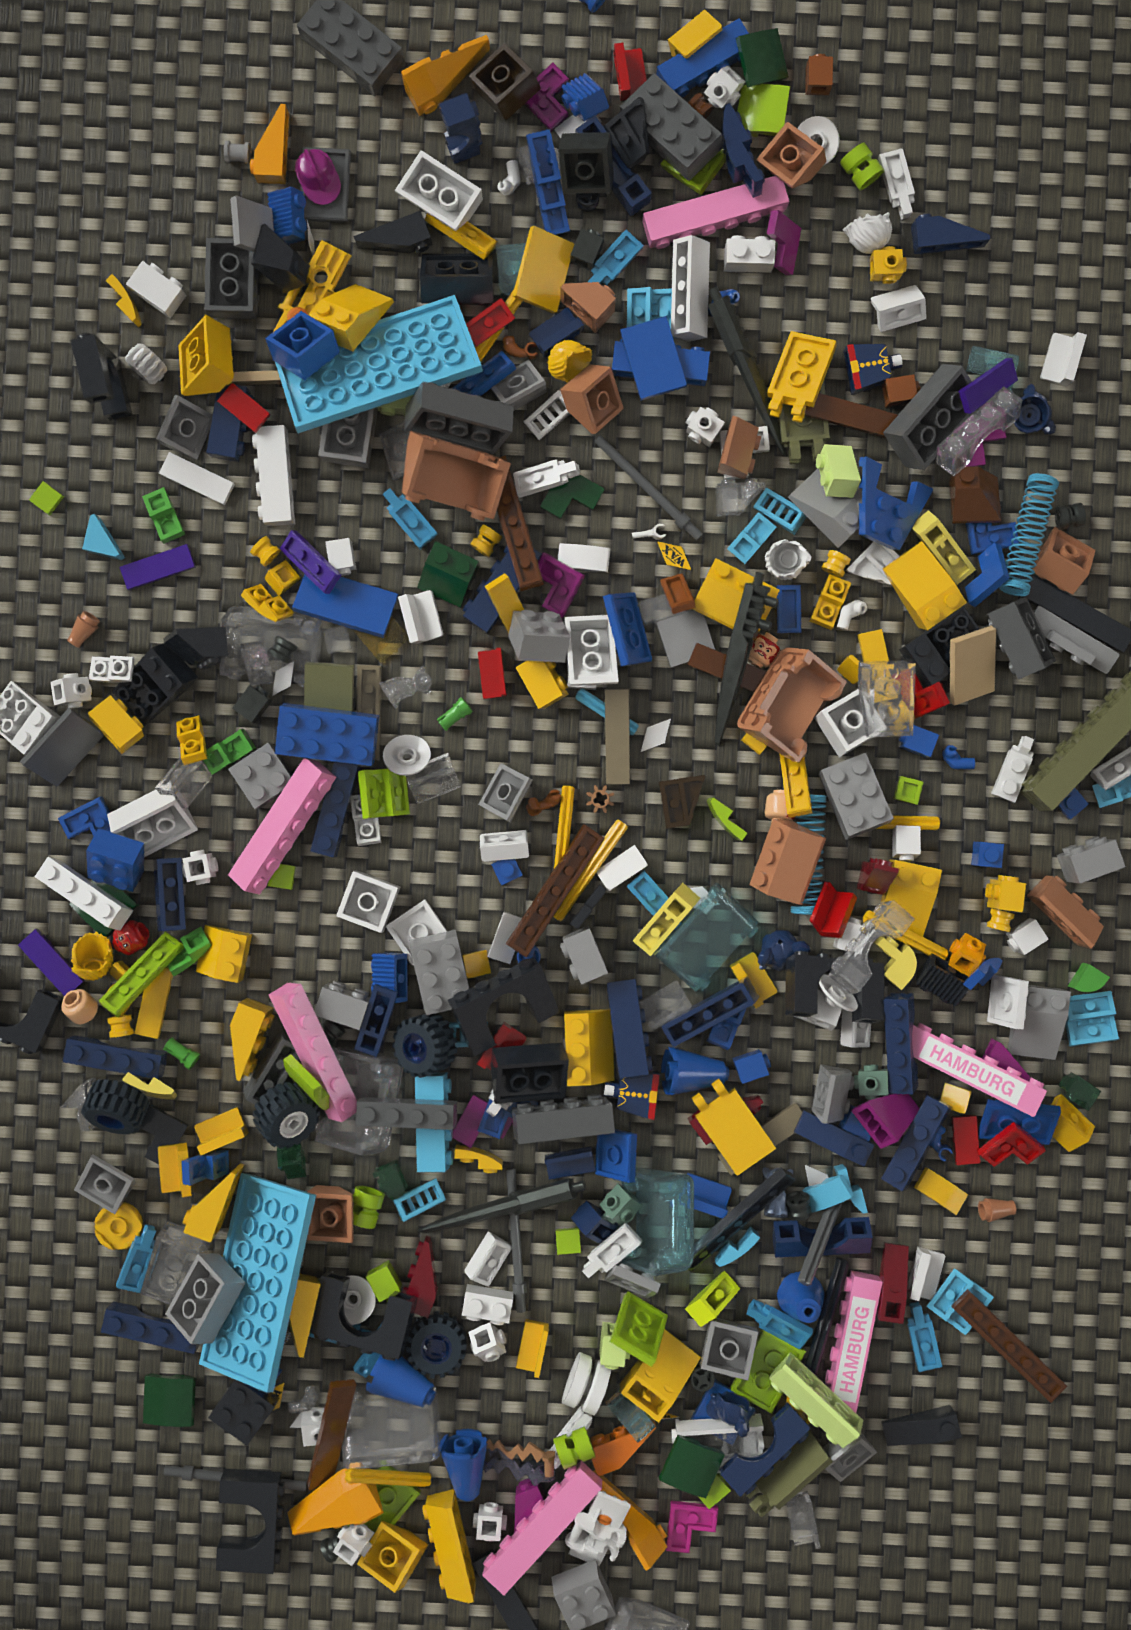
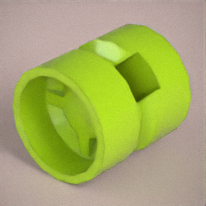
M865 142L853 148L840 161L846 173L853 174L852 181L860 191L875 182L885 171L877 159H872L873 153Z
M367 1186L355 1187L353 1194V1225L367 1229L376 1227L379 1217L377 1210L381 1209L385 1197L383 1192Z
M585 1426L573 1430L571 1436L563 1434L553 1438L564 1470L577 1465V1460L585 1462L596 1457Z

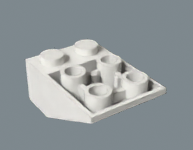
M10 681L0 695V734L22 754L26 755L60 716L16 683Z

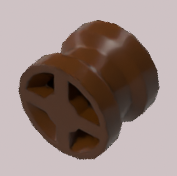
M700 92L688 102L705 119L714 108L711 103H707L704 100V96Z

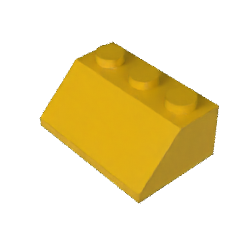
M205 315L178 345L181 394L184 396L220 392L234 378L230 328L208 315Z
M715 558L694 600L696 608H693V610L733 629L745 583H753L754 577ZM763 582L762 585L771 588L767 596L776 598L780 590ZM764 605L765 612L762 614L761 619L766 620L772 607Z
M610 1009L564 1011L565 1046L569 1059L567 1086H586L614 1081L613 1033Z

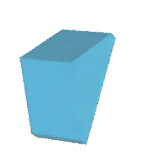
M92 514L89 518L82 549L118 560L124 559L125 556L102 519L96 514Z

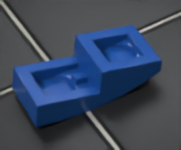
M991 958L984 961L964 981L963 985L969 990L977 983L984 986L998 972L1002 960L1000 958Z
M746 1009L712 1026L706 1041L729 1050Z
M228 1150L209 1152L182 1161V1182L184 1185L190 1186L204 1179L215 1180L229 1174Z

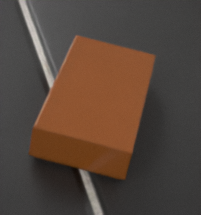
M683 573L660 580L672 614L696 608L694 598Z

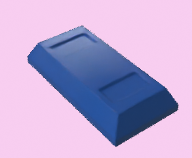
M777 585V589L780 590L777 595V633H801V585Z

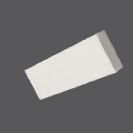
M170 452L159 472L160 475L222 505L226 504L235 485L233 482Z

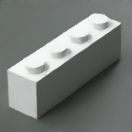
M693 235L673 240L672 336L688 342L707 338L710 242Z
M284 425L263 426L255 435H252L253 448L257 449L258 458L254 459L255 472L259 473L260 482H256L257 496H261L262 505L258 506L259 520H263L266 526L295 524L288 430Z
M47 857L35 876L108 928L120 931L133 912L132 909L60 860Z

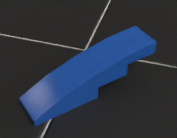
M550 129L527 134L530 162L544 230L556 236L569 233L570 228L565 211L566 204L560 182L561 175Z

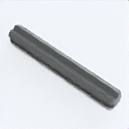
M842 1202L826 1208L823 1212L798 1277V1282L804 1286L812 1284Z

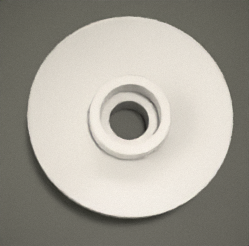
M821 116L810 117L803 121L798 130L816 143L819 137L822 138L823 143L821 146L825 150L827 160L824 165L828 164L835 157L839 148L840 139L836 126L832 121Z
M415 735L398 736L388 742L383 751V760L386 767L398 775L407 776L421 772L429 764L431 758L429 745L422 738Z
M827 974L822 975L819 984L825 994V1001L832 1007L837 1005L844 1010L854 1012L858 1008V1003L849 989L836 978Z
M350 1275L346 1276L350 1277L344 1302V1312L348 1322L351 1325H355L365 1321L372 1314L376 1304V1296L366 1279ZM352 1294L357 1296V1303L350 1301Z

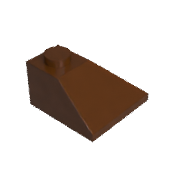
M954 467L949 480L952 524L1000 523L1001 510L998 477L980 467Z

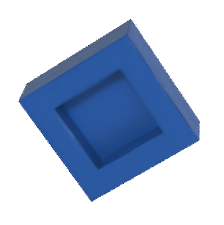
M1074 788L1057 807L1067 819H1072L1089 803Z
M515 859L499 860L491 864L501 886L523 875Z

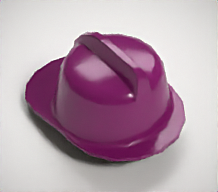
M304 150V153L298 157L295 164L296 175L304 193L315 204L326 205L332 203L340 193L341 183L331 158L322 150Z

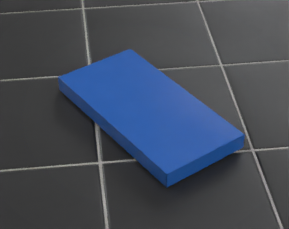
M304 574L292 606V611L384 638L398 600V594L344 577H340L330 594H325Z

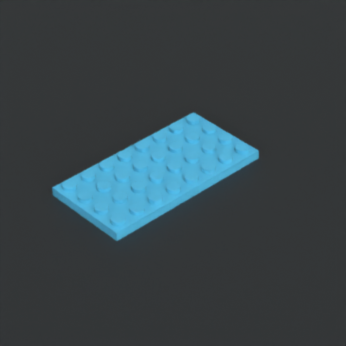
M455 295L379 320L353 352L338 346L340 353L306 380L301 379L275 362L297 433L414 395L422 382H431L441 386L483 372L481 362Z
M241 1173L223 1258L246 1283L213 1343L203 1344L199 1361L200 1365L264 1392H274L316 1199L315 1194L252 1174Z

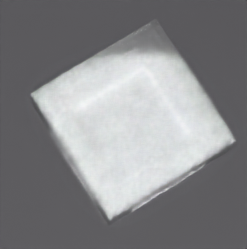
M339 626L323 630L328 654L352 649L347 627Z

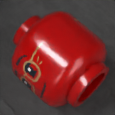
M135 920L127 921L120 931H113L112 944L118 952L132 955L146 947L149 931L142 922Z

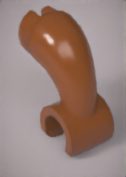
M514 336L503 338V348L509 355L517 358H537V352L532 354L528 352L529 348L536 347V343L529 342L522 349L515 343Z
M556 789L551 790L547 797L538 802L537 798H530L526 805L528 814L536 816L542 810L556 806L561 800L562 795L559 794L560 791Z

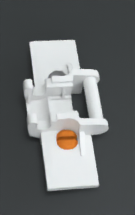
M599 1491L592 1506L589 1508L588 1514L579 1512L575 1517V1525L565 1538L566 1545L570 1547L568 1554L586 1562L596 1559L598 1566H600L609 1549L611 1551L610 1560L615 1561L619 1548H622L626 1541V1527L622 1522L631 1504L626 1500L617 1499L614 1495L612 1497L604 1491Z

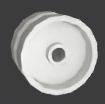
M579 1352L566 1382L562 1404L575 1408L582 1398V1411L595 1416L606 1393L611 1369L600 1365V1360L592 1368V1357Z

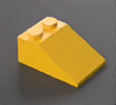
M354 284L321 299L308 315L334 331L338 346L353 352L391 307L394 300Z
M922 541L882 568L918 628L931 629L967 603L955 582Z
M890 859V862H893V867L899 868V872L886 893L882 895L878 915L923 937L937 896L942 870Z
M240 1163L203 1197L197 1205H192L183 1219L182 1224L186 1225L183 1233L211 1243L221 1230L245 1166L244 1164Z
M299 1274L289 1318L294 1346L298 1356L304 1358L320 1288V1282L317 1277Z

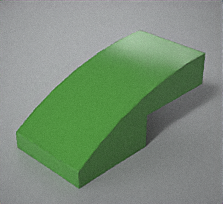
M164 487L142 496L149 516L153 520L163 544L185 535L175 508Z
M240 729L222 742H218L207 749V759L203 761L211 774L214 775L255 750L256 747L245 729Z
M202 927L180 938L184 949L168 965L173 977L194 964L211 947V943Z

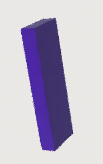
M1013 358L1004 359L959 390L965 413L974 412L1018 381Z
M296 530L290 531L280 550L325 594H330L342 575Z
M185 544L121 566L120 570L127 590H132L194 569L196 565L189 545Z
M38 929L33 930L18 944L22 951L64 996L68 992L76 990L85 982L83 978L72 972L73 967Z

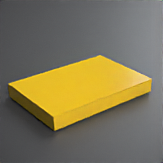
M536 226L530 227L512 297L550 313H557L560 303V287L565 283L570 264V255L575 244Z

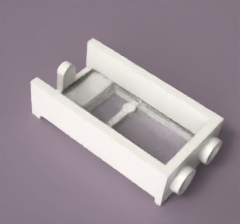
M761 1413L751 1417L748 1435L743 1438L734 1430L735 1426H730L721 1419L681 1421L675 1419L676 1429H671L672 1444L677 1435L696 1439L701 1445L722 1450L725 1456L720 1467L735 1453L746 1457H755L761 1455L764 1449L762 1436L764 1427Z

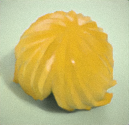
M564 340L556 344L550 351L547 361L548 370L555 379L569 382L590 364L592 350L578 342Z
M91 932L85 933L83 937H79L72 948V972L80 978L92 981L106 976L113 963V949L110 940L98 932L94 934Z

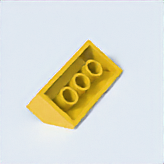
M452 1489L427 1495L426 1503L422 1508L425 1520L429 1519L431 1527L428 1528L430 1543L435 1544L436 1551L433 1552L436 1567L440 1566L441 1574H439L440 1587L442 1590L445 1589L447 1598L472 1603L475 1596L476 1577L455 1491Z

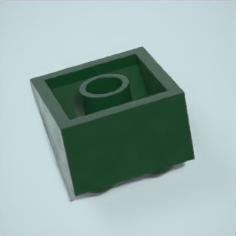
M435 541L425 562L417 588L422 591H433L435 597L461 608L480 567V563L476 559Z

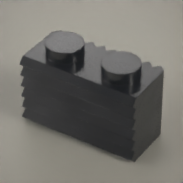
M931 953L917 972L916 985L925 992H932L934 995H937L944 1003L958 1006L970 991L963 985L968 976L949 966V962Z

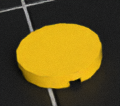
M126 1202L122 1203L116 1214L111 1213L105 1208L101 1209L94 1223L97 1239L103 1246L112 1250L129 1248L135 1236H140L143 1229L141 1214L137 1208Z

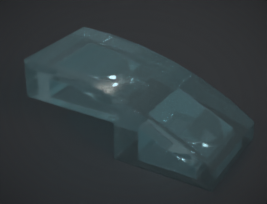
M620 1389L605 1402L637 1443L656 1427L642 1409L621 1394Z

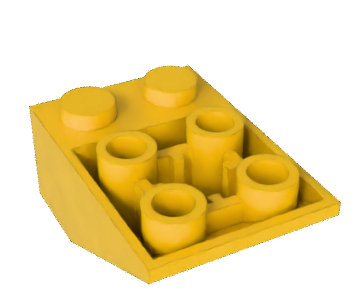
M246 998L238 1003L230 1024L236 1080L238 1081L254 1072L258 1062L255 1056L259 1050L263 1049L266 1042V1037L263 1035L267 1028L270 1029L275 1015L272 1014L273 1007L250 998Z
M664 1329L656 1362L651 1367L638 1359L621 1381L620 1392L659 1423L675 1402L701 1356Z

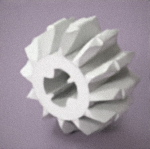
M137 344L135 347H132L125 357L128 365L149 384H156L167 372L166 365L144 344Z

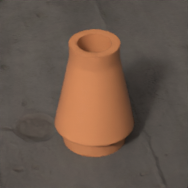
M87 611L78 614L67 641L79 648L99 628V619Z
M985 1198L978 1203V1212L981 1220L992 1222L1009 1215H1015L1016 1205L1013 1200Z

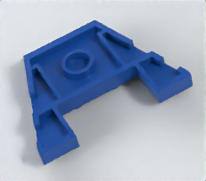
M860 457L859 467H862V479L859 488L862 489V503H859V535L892 550H900L929 499L933 488L918 481L911 482L907 502L899 500L876 489L882 464L868 457Z

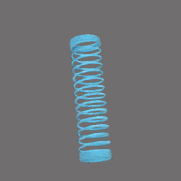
M1036 473L1028 477V488L1025 489L1026 495L1023 496L1024 502L1021 503L1020 517L1017 518L1018 524L1015 525L1016 531L1013 532L1015 538L1011 539L1013 545L1009 547L1010 553L1007 554L1008 560L1005 561L1007 568L1015 572L1008 573L1012 579H1008L999 587L1001 591L1007 594L1026 596L1030 592L1031 586L1026 582L1033 581V578L1028 575L1034 574L1035 571L1031 568L1037 566L1031 560L1039 559L1034 553L1041 552L1036 546L1043 544L1039 539L1045 537L1041 532L1047 530L1044 526L1049 522L1046 517L1051 515L1046 510L1052 509L1049 503L1054 502V499L1051 496L1056 495L1055 490L1058 489L1059 485L1058 480L1053 476ZM1035 481H1046L1053 485H1044ZM1030 489L1032 492H1035V493H1029V494H1028V493H1027V490ZM1036 490L1045 491V492H1051V491H1052V492H1054V494H1045V493L1038 492V491H1036ZM1030 495L1048 497L1052 499V501L1039 500L1031 497ZM1028 496L1032 500L1026 501L1025 497ZM1029 502L1042 503L1050 508H1040L1029 504ZM1026 503L1030 507L1024 508L1023 504ZM1024 510L1030 515H1022L1021 512ZM1027 510H1039L1048 515H1038ZM1025 517H1036L1046 522H1035ZM1023 518L1028 522H1020L1019 519ZM1023 524L1037 525V526H1040V527H1042V528H1044V529H1043V530L1033 529V528L1027 527V526H1025V525H1023ZM1018 525H1021L1022 527H1024V528H1026V529H1019V530H1018L1017 527H1018ZM1021 531L1038 533L1042 537L1027 535ZM1016 532H1019L1024 536L1016 537L1015 534ZM1019 538L1032 539L1040 542V544L1028 543ZM1017 539L1022 543L1014 544L1013 541ZM1014 546L1022 551H1012L1011 549ZM1018 546H1029L1038 551H1030ZM1016 553H1025L1033 555L1036 558H1028L1020 556ZM1010 554H1014L1019 558H1010L1009 556ZM1014 560L1026 561L1034 565H1025ZM1008 561H1011L1017 565L1009 566L1007 563ZM1012 567L1024 568L1032 571V573L1022 572ZM1011 575L1024 576L1030 580L1019 579Z
M810 795L811 802H827V796ZM811 803V805H815L812 808L826 807L824 804ZM812 810L813 813L817 814L796 816L799 819L813 820L810 822H796L803 827L815 828L809 829L811 831L825 830L823 827L803 825L825 823L826 821L822 819L803 817L826 815L825 812ZM816 865L815 870L822 869L823 867ZM814 872L813 874L815 875H813L812 878L822 877L823 875L821 873ZM811 879V882L817 883H810L809 885H820L822 882ZM809 886L808 889H814L815 891H807L806 893H819L821 889ZM806 894L805 896L815 898L804 899L803 903L816 905V903L808 901H816L819 896ZM791 906L790 912L793 914L812 915L815 906Z

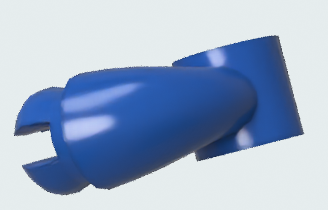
M941 1126L931 1146L938 1153L942 1161H947L941 1152L948 1150L953 1154V1151L949 1145L941 1144L942 1134L945 1133V1128Z

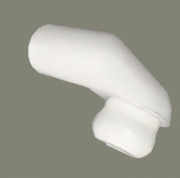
M511 160L506 163L508 176L503 182L500 181L498 183V190L503 195L512 194L521 183L517 160Z
M854 600L844 605L840 612L837 628L848 630L851 618L864 614L867 611L866 603Z

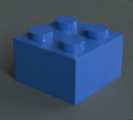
M302 311L265 338L273 361L303 380L309 378L340 353L334 331Z
M97 829L86 850L88 878L97 883L115 886L119 890L134 892L144 872V843Z

